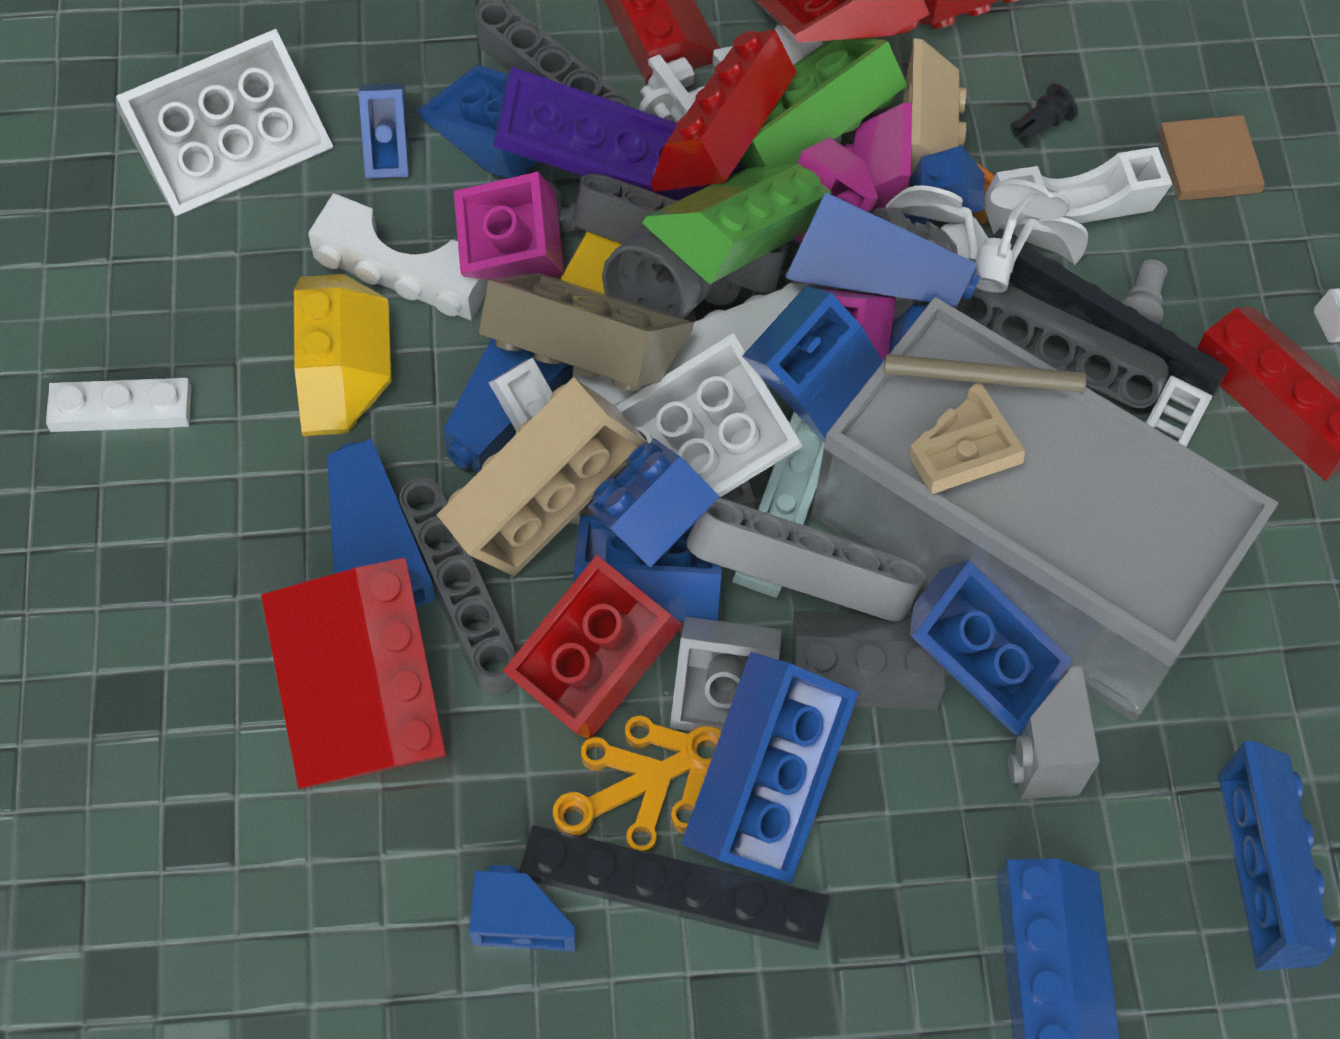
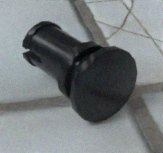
M1052 83L1047 87V95H1043L1037 100V106L1010 124L1011 132L1015 138L1023 133L1024 136L1018 142L1027 146L1050 126L1057 127L1064 122V119L1072 121L1078 117L1077 104L1072 95L1058 83Z

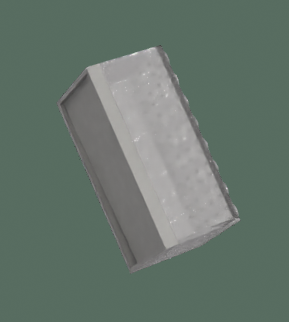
M937 297L933 298L890 353L893 355L1057 370ZM883 362L826 434L812 515L853 542L913 562L925 574L926 578L922 585L927 588L940 569L970 560L1073 660L1063 673V677L1071 667L1082 666L1087 692L1136 723L1279 503L1085 387L1082 393L987 383L981 384L1025 449L1024 463L931 495L909 459L910 445L925 431L933 429L937 424V419L949 408L957 409L967 399L968 390L977 382L884 374Z

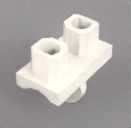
M659 54L648 59V64L652 68L653 73L648 81V85L641 90L644 99L640 103L639 110L670 121L673 119L677 123L696 100V94L705 86L688 93L685 87L694 84V72L685 57L666 64Z

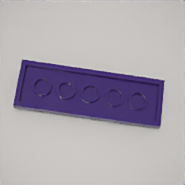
M511 67L506 77L493 146L582 176L601 174L654 192L650 184L663 147L676 129V123ZM740 161L730 176L746 169ZM710 185L664 190L654 193L679 201Z

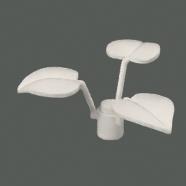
M1003 180L993 186L990 194L991 202L994 205L1012 209L1002 239L988 238L985 240L984 245L979 248L977 246L972 211L967 207H962L963 199L952 192L931 186H913L901 191L886 205L888 208L900 209L903 214L948 223L965 222L970 250L968 259L977 263L974 273L981 276L976 288L991 293H1001L1007 290L1014 262L1025 242L1060 254L1072 262L1073 265H1076L1083 256L1088 242V232L1082 224L1063 218L1069 210V199L1059 192L1046 189L1026 180ZM1021 213L1028 215L1030 217H1034L1021 221L1015 227L1017 219ZM1014 232L1018 239L1011 250L1012 245L1010 241Z

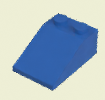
M477 65L417 110L419 117L486 171L507 179L525 175L538 161L493 146L508 74Z

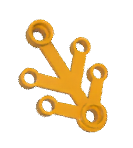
M645 716L630 718L625 725V740L627 744L634 749H645L654 744L677 752V754L662 761L610 746L607 741L600 737L587 739L581 746V761L587 769L599 771L609 767L633 775L588 798L577 792H569L560 796L553 807L555 827L559 832L581 836L589 831L594 818L645 793L636 822L627 830L626 844L628 848L651 853L656 846L657 834L655 827L670 781L689 771L682 800L676 802L671 810V824L673 828L680 833H685L688 823H682L676 815L681 810L693 812L712 759L700 757L697 750L702 746H709L715 751L721 730L711 726H701L686 734L655 725ZM642 726L649 733L646 737L638 739L633 737L630 732L634 727ZM592 748H600L605 753L600 760H591L586 754ZM576 811L583 816V819L577 825H570L564 820L566 814ZM637 832H645L650 836L651 840L648 844L639 846L632 841V837Z

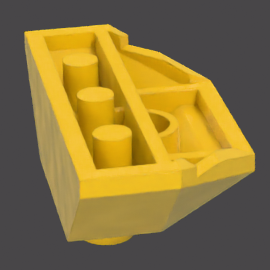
M345 274L300 277L294 289V369L303 436L349 433L357 424V419L373 405L392 381L389 301L384 296Z

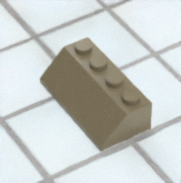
M541 273L488 279L479 334L496 339L495 345L499 348L512 351L525 349L534 352V359L549 364L564 362L572 365L573 372L576 374L594 378L602 375L613 379V386L628 391H640L641 386L657 383L662 380L690 336L694 322Z

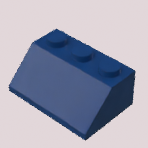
M580 515L574 562V582L593 558L598 555L678 621L684 622L685 616L718 621L721 566L702 560L689 551L686 541L693 524L649 567L597 516Z
M970 560L940 569L913 605L910 636L1015 736L1021 735L1030 717L1047 698L1073 661Z

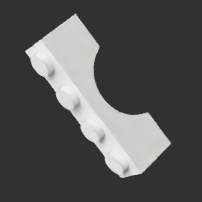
M1158 147L1117 153L1103 165L1089 172L1069 178L1051 179L1041 175L1038 166L997 172L984 195V208L993 233L995 234L999 228L1005 231L1012 209L994 205L990 200L991 190L995 184L1003 180H1026L1065 195L1069 199L1070 206L1063 218L1071 219L1078 223L1151 212L1171 187L1172 182ZM1021 213L1017 219L1015 227L1021 221L1034 217H1030L1028 215Z
M332 194L308 232L313 257L323 266L330 269L340 268L355 274L360 280L371 285H383L395 290L405 299H418L433 305L440 312L448 316L458 315L472 320L485 298L488 280L463 277L460 274L457 241L451 240L441 248L425 254L397 252L387 247L377 237L373 208L337 194Z

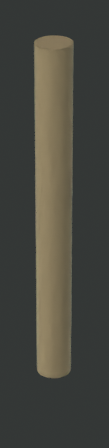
M886 354L884 361V374L1082 393L1086 386V373L893 354Z

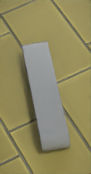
M718 498L694 522L686 541L689 551L707 562L894 622L906 619L926 578L921 568L907 559L722 498Z

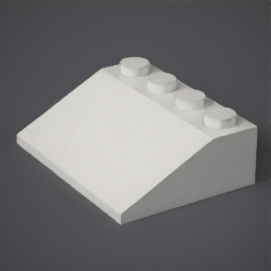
M276 29L116 96V108L175 217L333 149L328 134Z
M734 332L666 374L660 382L648 385L616 405L618 410L648 444L655 438L681 456L720 497L803 447L762 377L742 357L746 351ZM628 464L614 477V479L628 466Z

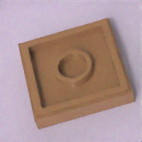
M1244 115L1161 123L1158 134L1178 201L1262 192L1265 182Z

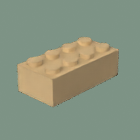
M573 377L567 384L560 386L553 392L550 401L532 419L525 421L517 429L516 435L498 453L490 456L484 462L482 469L465 487L458 489L451 495L448 504L437 516L468 555L515 577L593 499L592 496L597 487L606 479L614 478L627 465L626 461L629 455L638 446L648 442L615 405Z

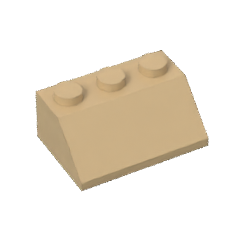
M913 39L905 81L907 87L903 91V103H912L911 175L921 157L960 145L964 147L966 136V122H959V114L964 113L966 104V88H959V69L923 39Z

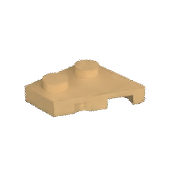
M977 383L968 390L967 399L957 409L949 408L937 419V424L933 429L925 431L910 445L909 459L932 495L1024 463L1025 449L983 385Z

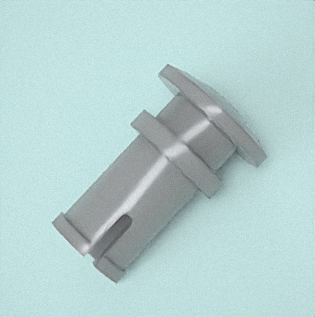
M1145 260L1139 266L1135 287L1129 290L1127 297L1121 303L1136 309L1142 316L1159 325L1164 316L1163 308L1161 307L1163 298L1160 293L1168 271L1167 267L1160 261Z

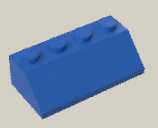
M750 652L681 844L717 860L791 884L859 692L788 662Z
M1244 741L1217 777L1256 970L1317 967L1333 954L1332 950L1335 947L1336 937L1334 926L1329 918H1325L1321 900L1324 896L1323 876L1318 868H1314L1311 855L1313 830L1310 822L1303 818L1300 805L1303 795L1301 777L1298 772H1293L1290 755L1256 741Z
M1061 859L1006 860L997 876L1013 1039H1119L1099 872Z

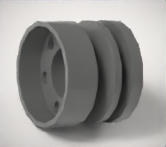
M646 226L639 229L633 237L627 239L613 251L605 261L602 273L605 294L682 319L706 299L720 285L722 280L721 278L712 284H708Z

